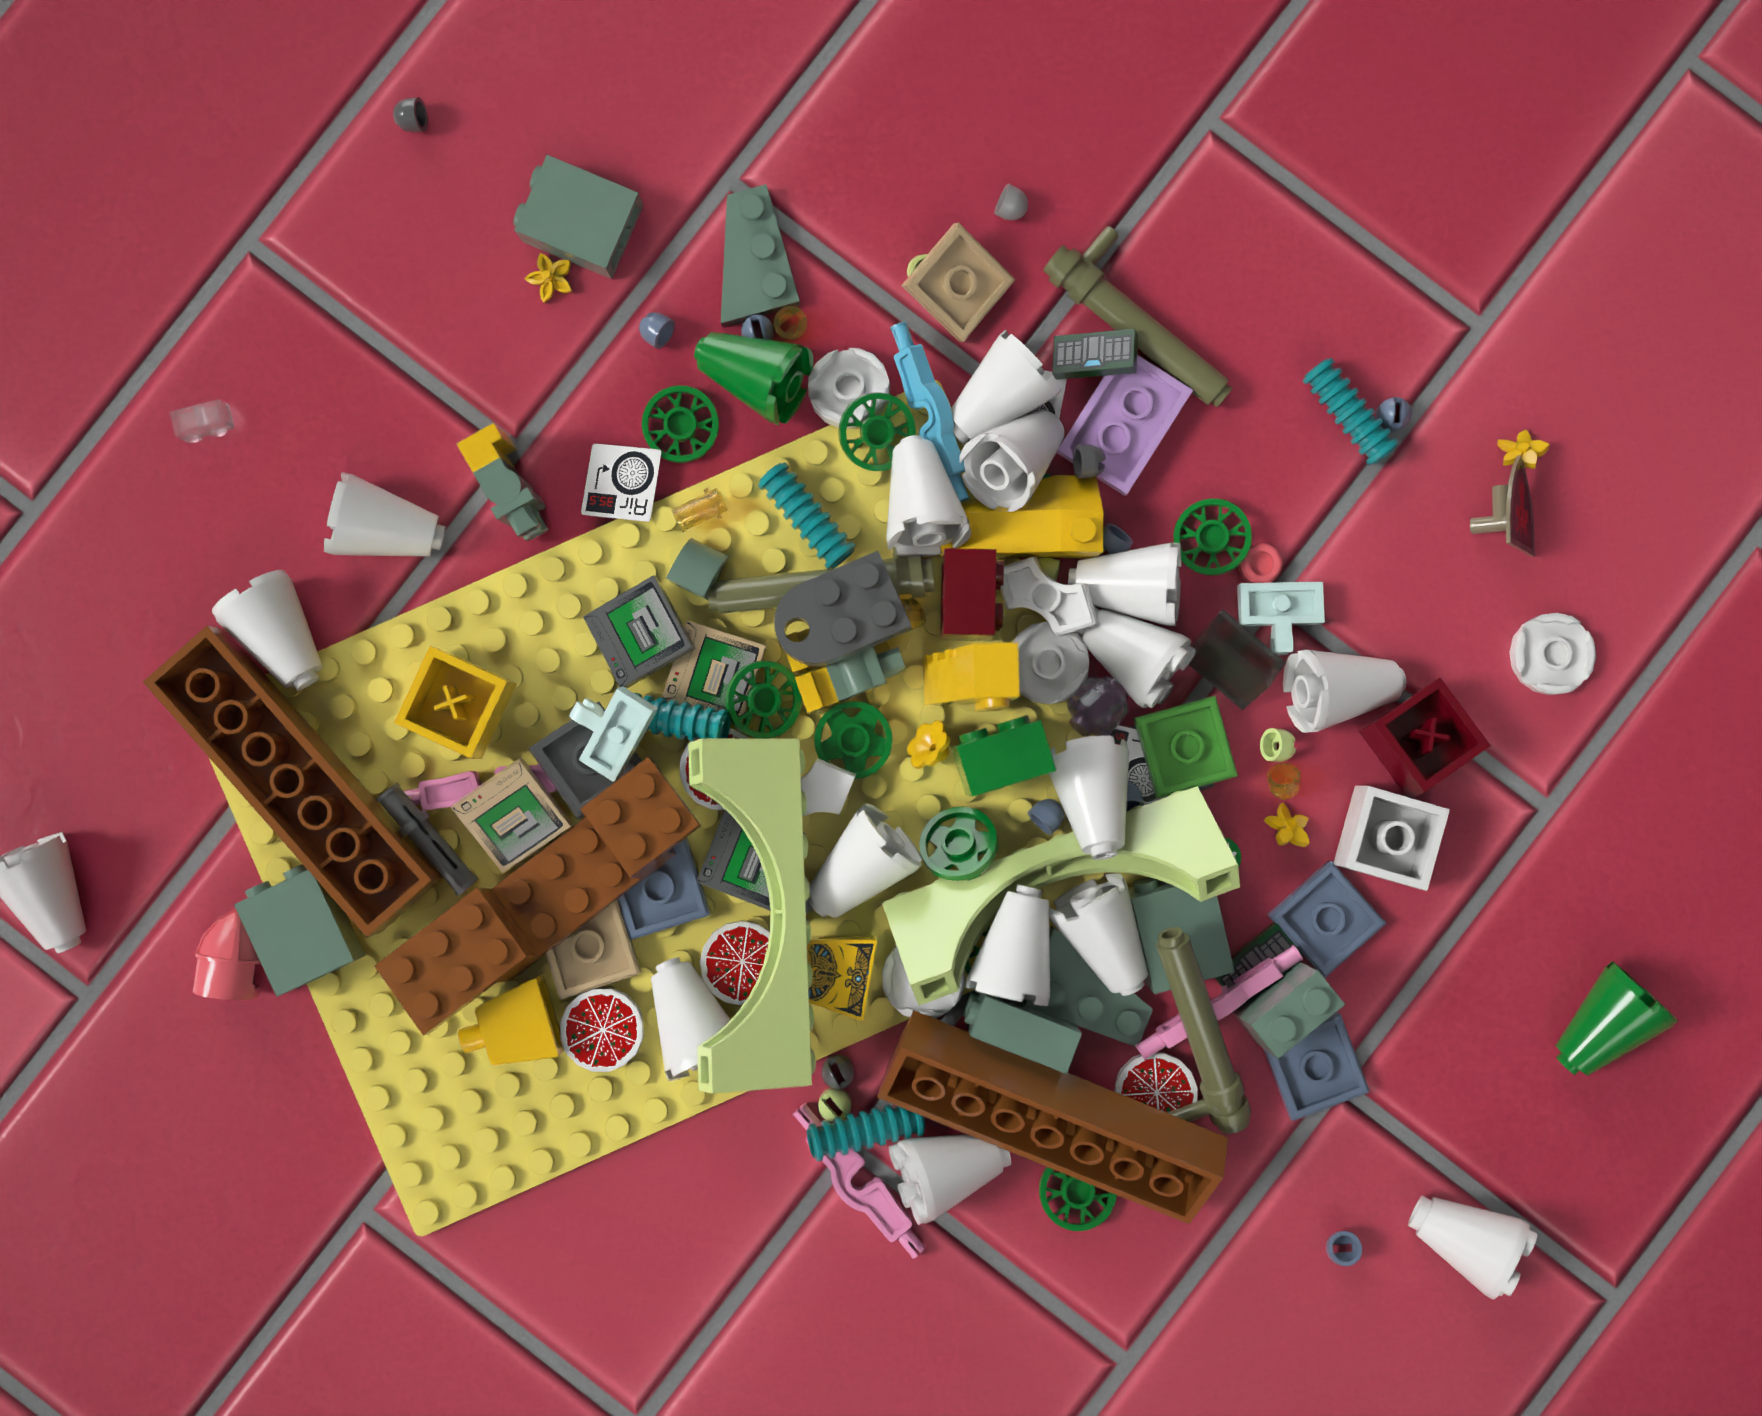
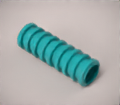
M1332 357L1326 358L1304 376L1305 378L1302 382L1305 385L1310 383L1313 387L1310 392L1313 395L1317 393L1321 397L1318 402L1321 405L1325 403L1329 407L1326 412L1329 415L1333 413L1336 416L1334 422L1337 425L1341 423L1344 426L1342 432L1345 435L1349 433L1352 436L1350 440L1352 445L1357 443L1360 446L1358 452L1360 455L1364 453L1367 455L1368 459L1366 462L1368 465L1376 464L1396 449L1399 441L1397 438L1393 440L1390 438L1389 434L1391 431L1389 428L1383 429L1381 418L1375 419L1373 416L1375 413L1374 409H1367L1364 405L1367 403V400L1365 398L1359 399L1356 395L1359 393V390L1357 388L1352 390L1348 385L1351 383V380L1349 378L1344 379L1340 375L1343 373V370L1340 367L1336 369L1332 365L1335 360Z
M786 462L775 465L759 480L758 487L761 490L766 489L768 491L767 498L776 501L775 507L777 510H784L783 517L786 520L791 519L793 521L791 524L794 530L799 529L801 531L800 537L803 540L808 539L810 541L808 547L811 550L816 549L818 551L816 556L819 560L825 559V567L827 569L836 568L854 552L856 545L853 542L848 543L846 541L847 534L845 532L840 533L837 530L839 528L837 522H830L831 515L828 512L823 513L821 511L823 506L820 502L814 503L812 492L806 493L804 491L806 485L803 482L798 483L796 481L798 476L795 472L789 473V465Z
M635 693L639 697L643 698L640 693ZM646 695L643 698L658 708L646 732L649 729L655 735L663 732L665 737H672L675 734L676 738L681 740L688 736L691 742L698 739H727L729 735L731 719L726 709H720L717 712L715 707H707L704 710V707L699 704L692 708V705L688 702H683L679 705L677 700H670L667 703V700L662 697L657 698L656 701L651 695Z
M885 1105L882 1111H879L878 1108H872L870 1114L860 1111L858 1117L848 1114L845 1120H841L840 1117L834 1118L833 1123L823 1120L821 1121V1126L817 1127L814 1123L808 1125L807 1139L812 1157L819 1162L823 1160L825 1155H828L831 1159L835 1158L837 1152L847 1155L850 1149H853L854 1152H859L862 1146L871 1149L874 1147V1143L883 1146L886 1144V1140H891L892 1143L899 1141V1137L904 1139L911 1138V1135L914 1133L918 1137L923 1136L925 1120L924 1116L899 1106L892 1108L890 1105Z

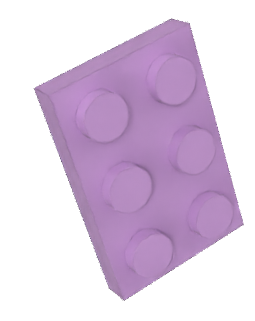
M1137 355L1136 373L1104 376L1056 453L1073 463V453L1076 445L1090 444L1098 446L1105 453L1106 460L1102 462L1105 464V469L1096 476L1097 479L1126 496L1193 390Z

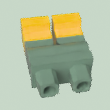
M492 423L457 443L484 493L491 502L497 504L491 508L497 520L512 527L516 535L520 538L523 537L527 542L549 530L539 511L546 508L541 496L533 491L532 486L518 475L507 456L517 450L508 434Z
M810 628L787 634L786 637L790 641L801 642L808 637ZM873 646L840 660L833 665L795 677L807 713L812 714L887 684V678L895 676L906 669L898 647L877 655ZM786 653L792 672L795 674L816 667L801 664Z

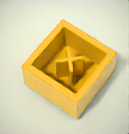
M429 646L394 724L470 759H482L517 683L448 651Z

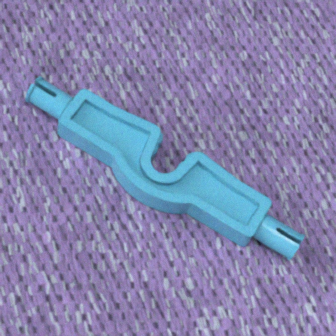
M907 322L895 324L893 327H890L899 350L894 355V360L902 380L908 405L915 410L925 407L929 414L928 421L919 430V436L933 442L959 501H965L970 497L960 475L965 472L964 461L959 463L961 452L953 433L954 423L949 401L942 388L934 380L923 346L921 344L914 345Z

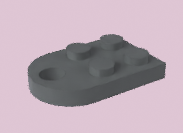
M875 551L796 585L782 597L774 617L775 633L783 650L795 661L816 667L836 663L912 630L911 623L879 551ZM801 621L810 627L809 635L805 640L793 642L786 637V630L793 622Z

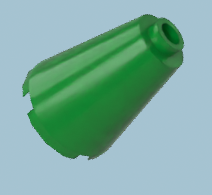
M711 332L707 337H702L698 341L694 351L698 370L767 421L779 425V422L786 424L795 415L807 392L806 389L801 388L804 375L809 376L813 370L814 357L812 350L795 343Z
M1611 961L1605 966L1555 1046L1561 1052L1556 1058L1572 1074L1576 1075L1581 1071L1589 1076L1671 1029L1678 1020L1654 996L1640 986L1632 976L1614 961Z

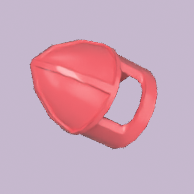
M234 909L219 917L201 938L195 954L197 965L193 993L196 995L224 1000H252L259 996L260 986L253 983L255 965L261 964L237 910Z

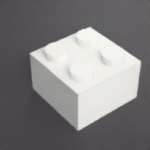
M1355 785L1334 864L1427 891L1450 809L1374 787Z

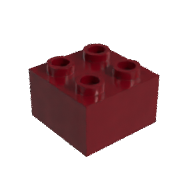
M944 549L941 566L940 640L990 641L995 636V631L999 632L1000 628H1003V603L995 602L996 590H1000L1004 583V560H996V549Z
M1441 678L1428 684L1359 732L1405 796L1409 798L1425 793L1491 746Z

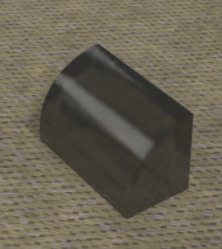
M1223 609L1190 643V646L1197 651L1189 666L1242 710L1270 687L1286 663Z

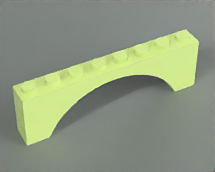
M699 739L688 743L689 785L719 803L732 815L746 833L760 859L765 874L771 911L770 934L765 960L749 997L737 1014L721 1030L697 1046L698 1090L715 1094L811 1086L812 1074H814L816 1069V1058L814 1051L810 1048V1031L814 1027V1012L809 1005L808 988L812 985L813 972L811 964L807 962V944L811 940V926L808 919H806L805 902L809 898L810 887L807 877L804 876V859L808 853V841L806 835L803 834L802 817L805 815L807 806L806 796L801 791V774L805 768L804 753L800 749L799 739Z
M1198 786L1185 791L1173 792L1166 798L1144 806H1135L1126 812L1125 845L1117 850L1118 854L1115 857L1103 860L1092 859L1091 854L1082 852L1074 832L1059 834L1047 842L1030 848L1018 849L1009 856L993 861L975 879L951 881L940 878L930 885L911 892L899 893L894 898L882 902L918 1005L920 1006L959 991L966 962L975 944L994 921L1007 891L1016 893L1017 885L1039 889L1053 882L1084 874L1103 872L1129 873L1158 879L1187 892L1200 902L1239 888L1238 864Z

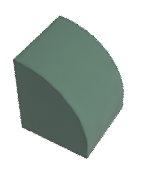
M691 538L678 554L666 579L708 601V591L715 585V581H718L730 556Z

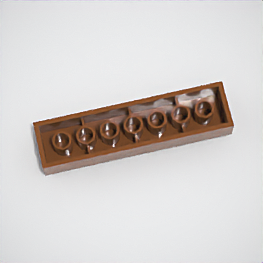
M205 626L143 681L147 688L366 937L383 932L443 878L407 835L403 837L398 832L400 827L225 629Z
M913 1010L891 1055L877 1096L879 1099L1187 1224L1192 1222L1224 1177L1228 1145L1227 1137L1094 1084L1089 1080L1070 1073L1060 1072L973 1038L969 1032Z

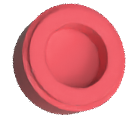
M1258 543L1250 547L1249 553L1238 566L1242 578L1248 583H1270L1280 574L1282 559L1279 552L1273 546Z

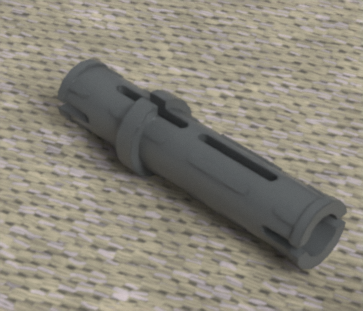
M398 782L375 799L401 827L398 832L403 837L407 835L430 864L435 867L452 887L457 896L479 879L428 821L427 818L430 815L425 809L420 811L400 788Z

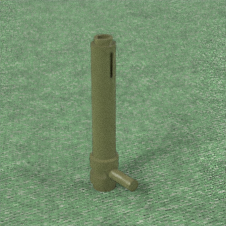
M1106 227L1083 255L1075 248L1069 250L1066 246L1062 245L1043 269V272L1050 277L1048 281L1056 288L1062 286L1069 292L1067 297L1077 305L1084 304L1114 330L1135 329L1138 334L1137 348L1173 378L1193 390L1192 393L1207 406L1212 403L1215 407H1218L1233 389L1227 384L1229 379L1103 277L1104 272L1096 266L1097 262L1118 239V233L1113 228Z
M893 546V558L882 560L898 596L912 594V598L925 597L924 592H933L934 578L931 558L921 559L920 555L903 557L897 555L896 547ZM833 569L715 581V585L708 591L710 610H718L719 614L777 608L782 597L790 589Z
M1179 927L1167 928L1158 934L1156 948L1202 1079L1200 1089L1204 1098L1168 1113L1188 1122L1209 1115L1212 1123L1221 1132L1227 1134L1240 1132L1250 1124L1251 1107L1248 1098L1244 1095L1245 1089L1241 1077L1233 1069L1190 937Z

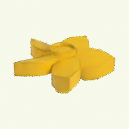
M540 253L537 260V266L540 271L531 272L524 279L532 285H541L540 296L543 303L549 301L553 296L554 288L561 293H572L569 282L563 278L570 270L571 261L559 260L553 263L547 256Z
M1527 430L1518 434L1517 443L1498 439L1497 443L1501 450L1508 452L1504 456L1503 466L1514 464L1516 457L1521 455L1524 467L1530 469L1536 468L1537 458L1543 456L1550 447L1549 443L1541 440L1531 441V436Z
M1284 802L1278 807V817L1268 816L1263 820L1270 827L1278 830L1275 839L1279 846H1283L1288 842L1300 847H1306L1310 844L1308 835L1303 830L1309 818L1304 815H1295L1292 818Z

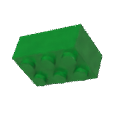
M1026 715L997 724L999 733L988 735L987 729L983 728L958 736L960 745L951 747L965 795L973 797L1055 772L1056 767L1041 720L1030 723L1029 716Z

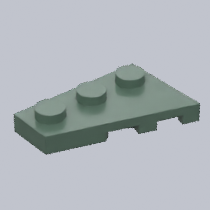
M767 185L727 195L721 308L722 327L743 322L753 315L764 316L800 306Z
M1050 926V998L1048 1006L1034 1004L1035 1001L1023 999L1021 1003L1031 1009L1136 1047L1135 1045L1141 1042L1153 1009L1134 993L1122 996L1120 992H1110L1062 933L1053 926Z

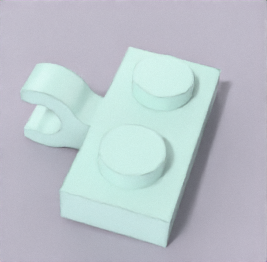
M1323 582L1240 583L1237 586L1239 626H1272L1270 635L1271 655H1288V653L1293 652L1292 625H1321L1325 623Z
M623 686L616 689L605 712L600 705L588 698H585L582 703L577 701L569 717L594 731L579 761L613 782L620 779L658 708Z

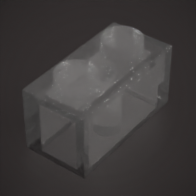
M220 399L170 412L175 437L186 441V443L199 442L202 440V437L208 435L212 437L223 436L227 434L228 430L235 429L229 404Z

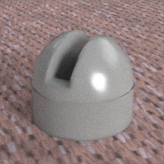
M1008 183L999 197L994 214L1009 221L1023 217L1028 209L1027 196L1021 189Z

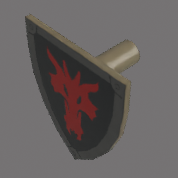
M1518 455L1512 466L1508 485L1492 486V516L1471 518L1470 531L1472 534L1506 531L1507 544L1533 557L1535 556L1531 494L1522 456Z

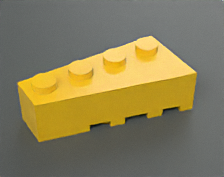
M1018 643L969 644L957 647L956 649L945 650V652H936L933 655H924V705L975 704V712L1000 711L1009 707L1010 701L1020 697Z

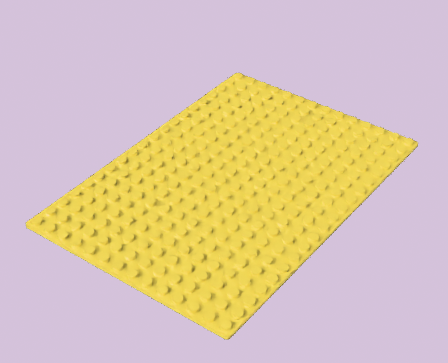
M935 380V382H936V383L942 388V390L944 391V389H943L941 383H940L939 381ZM905 392L895 397L905 403L911 411L915 421L916 435L919 436V430L929 419L928 411L925 407L918 410L910 408ZM886 404V406H885L883 412L880 414L881 416H884L885 411H886V408H887V404ZM892 404L891 410L893 411L898 408L895 404ZM902 411L889 419L894 427L906 422ZM829 425L653 503L651 520L649 522L616 519L318 651L322 664L321 670L317 672L319 679L302 690H297L295 686L285 688L270 673L266 674V676L375 799L397 782L402 790L417 789L421 781L441 779L467 771H477L479 779L483 784L495 775L496 768L509 766L521 757L528 766L538 765L539 763L533 757L529 748L572 720L569 715L577 701L582 703L585 698H588L595 703L600 702L606 710L616 689L620 687L583 616L653 575L660 580L684 627L686 621H690L766 645L763 660L779 663L792 672L786 652L781 647L775 633L774 617L777 608L719 614L718 610H710L709 601L671 583L666 577L678 554L691 538L730 556L718 581L827 569L825 567V559L819 560L816 556L818 551L816 549L811 550L808 547L810 541L808 539L803 540L800 537L801 531L792 528L791 524L793 521L791 519L786 520L783 517L784 510H777L775 507L776 501L774 499L769 500L766 496L768 491L766 489L761 490L758 487L759 480L775 465L784 462L789 465V473L795 472L798 476L796 481L798 483L803 482L806 485L804 491L806 493L812 492L814 503L820 502L822 504L821 511L823 513L828 512L831 515L830 522H837L839 525L837 530L840 533L845 532L847 534L846 541L848 543L853 542L856 545L854 552L836 568L875 551H879L882 559L893 558V549L890 550L888 548L886 539L891 469L869 471L855 465L847 458L841 448L838 428ZM860 427L855 429L847 428V439L859 438ZM907 427L902 429L903 433L907 434ZM895 433L894 439L890 444L896 447L906 437ZM956 439L959 450L962 452L965 444L963 445ZM863 442L856 449L854 455L863 461L870 447ZM853 443L848 444L850 449L853 447ZM886 448L876 449L878 464L890 461ZM872 457L867 463L873 464ZM966 485L965 488L970 498L960 502L961 505L977 500ZM942 556L921 557V559L931 558L934 591L924 592L925 597L912 598V594L899 595L912 630L874 646L877 655L898 647L906 669L893 677L887 678V684L812 714L807 713L802 699L801 709L794 724L783 734L770 738L799 739L800 749L805 756V768L801 774L802 777L810 771L816 760L819 759L814 742L816 727L822 716L833 706L847 701L867 703L884 715L891 728L892 748L888 759L875 773L864 778L854 779L840 815L831 812H815L802 817L803 833H806L808 841V853L804 859V876L807 877L809 885L857 810L865 803L883 811L889 817L884 822L894 830L899 826L915 844L919 852L920 836L928 821L938 813L953 807L977 809L992 821L998 836V850L993 861L1009 856L1018 849L1030 848L1047 842L1059 834L1073 832L1065 811L1061 826L1052 835L1042 831L1027 814L1038 801L1044 799H1054L1061 804L1049 774L971 797L965 795L951 747L960 745L958 736L983 728L987 729L988 735L999 733L997 724L1028 715L1030 723L1041 720L1049 748L1055 747V752L1058 754L1067 750L1065 742L1089 736H1099L1088 710L1083 704L1079 702L1075 704L1074 702L1070 709L1067 702L1070 698L1063 702L1047 705L1032 702L1020 694V697L1009 702V707L1000 711L975 712V704L924 705V655H933L936 652H945V650L956 649L957 647L969 644L1013 643L1016 636L1032 624L1048 622L1041 614L1028 608L1006 609L1001 589L996 590L995 603H1003V628H1000L999 632L995 631V636L990 641L940 640ZM996 557V560H1004V566L1020 561L1019 558ZM801 621L793 622L788 626L786 635L800 632L810 627ZM429 646L448 651L517 683L482 759H470L394 724ZM673 662L627 689L633 693H640L643 698L646 695H651L656 701L657 698L663 695ZM830 665L815 667L798 674L793 673V675L798 677ZM764 667L759 669L756 684L764 683L765 681ZM770 668V674H772L775 669ZM779 673L771 685L779 689L787 681V678L782 673ZM791 685L786 689V691H792ZM781 695L782 702L780 707L792 708L793 695ZM846 708L841 711L853 718L862 709ZM786 711V712H784V715H785L786 718H787V717L789 716L790 712H787V711ZM777 712L768 717L774 729L783 723ZM753 714L748 728L758 732L761 716ZM877 719L874 732L886 739L884 728L879 719ZM934 721H942L946 725V734L950 737L948 746L950 750L949 756L932 767L928 765L921 769L913 767L911 765L912 756L908 754L907 747L909 742L916 737L917 729L924 723L931 725ZM731 722L730 728L742 733ZM827 722L822 731L821 743L832 735ZM765 726L764 732L769 731L767 726ZM649 729L648 732H645L635 751L642 761L647 757L653 759L702 825L688 836L695 864L700 874L724 810H712L696 803L684 789L680 778V759L687 744L690 742L688 736L681 740L677 739L675 734L672 737H665L663 732L658 735L652 734ZM747 735L749 739H758ZM881 756L867 757L865 770L875 765ZM209 758L262 882L269 881L271 886L285 881L283 873L302 865V863ZM841 758L829 760L831 764L846 770ZM558 791L549 792L572 822L571 827L502 873L451 807L425 810L430 815L427 818L428 821L479 879L457 896L452 887L442 878L383 932L370 937H366L347 915L366 956L307 983L415 1234L418 1236L428 1235L747 1092L711 1094L699 1091L698 1070L692 1071L691 1069L688 1070L690 1076L675 1081H668L663 1063L651 977L658 973L656 970L657 965L679 957L681 963L690 962L702 978L700 959L703 946L715 930L726 923L744 920L759 924L770 931L771 911L703 885L711 915L631 940L642 973L601 986L612 987L628 994L639 1006L644 1021L643 1041L636 1055L624 1066L610 1072H592L578 1066L565 1051L554 1058L491 1065L486 1048L465 1054L459 1043L458 1030L478 1024L475 1007L537 975L544 974L560 1027V1021L567 1006L580 995L576 994L561 1000L559 999L546 955L512 981L495 983L429 1035L424 1036L374 966L477 887L490 889L495 887L586 816L584 815L580 819L576 818ZM416 805L420 811L423 810L421 805ZM956 818L949 819L940 825L950 827L954 824ZM976 820L977 831L989 832L981 822ZM930 841L928 842L929 858L937 849ZM982 854L978 857V862L984 857L985 854ZM923 859L919 862L922 865L916 872L837 918L829 915L822 917L814 909L812 912H807L806 918L811 926V936H874L877 939L863 1021L809 1003L814 1012V1027L810 1031V1048L814 1051L816 1060L910 1018L902 1015L895 1009L883 990L882 971L887 956L896 947V942L882 902L894 898L899 893L914 891L940 879V877L935 876L927 868ZM952 867V868H950V869H948V870H959V869H958L957 867ZM1112 872L1084 874L1053 882L1039 888V890H1042L1041 899L1049 900V908L1056 910L1057 907L1054 901L1059 896L1091 879H1094L1097 885L1109 882L1106 875ZM1120 873L1124 877L1128 888L1133 887L1135 880L1146 877L1137 874ZM1049 917V929L1050 926H1053L1057 929V927L1051 922ZM981 935L975 946L981 948L986 937ZM977 956L968 958L971 968ZM964 969L965 985H964V989H963L962 995H964V994H966V993H968V992H971V991L975 990V989H970V988H966V987H965V986H966L967 977H968V975H967L965 969ZM713 994L730 1020L742 1007V1005L726 1003Z

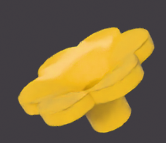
M934 721L931 725L924 723L917 729L916 737L909 742L907 747L908 754L912 756L911 765L917 769H921L926 765L932 767L949 756L950 750L948 746L950 737L946 734V725L942 721Z

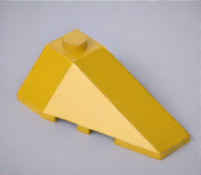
M1054 475L1041 479L1031 499L1014 512H1006L1009 508L999 506L995 510L991 509L979 500L962 504L970 523L971 536L963 545L957 548L996 549V557L1030 558L1034 556L1037 558L1088 559L1097 557L1103 552V506L1097 477L1077 478L1074 475ZM953 543L940 546L941 554L934 556H942L945 548H953Z

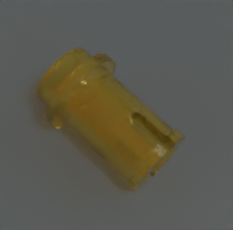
M709 488L704 489L705 494L672 508L674 518L677 524H681L679 527L683 533L715 516L719 520L722 518V513L728 511L718 488L711 491Z

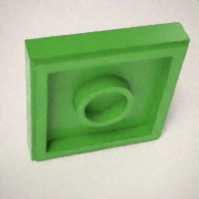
M1216 696L1133 718L1156 798L1168 796L1176 791H1185L1196 786L1200 787L1238 776Z

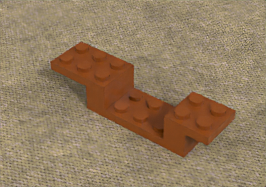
M647 757L580 808L586 816L584 819L492 889L477 887L374 966L423 1036L429 1035L495 983L512 981L546 955L549 950L555 948L605 910L610 904L677 854L673 847L702 826L652 758Z

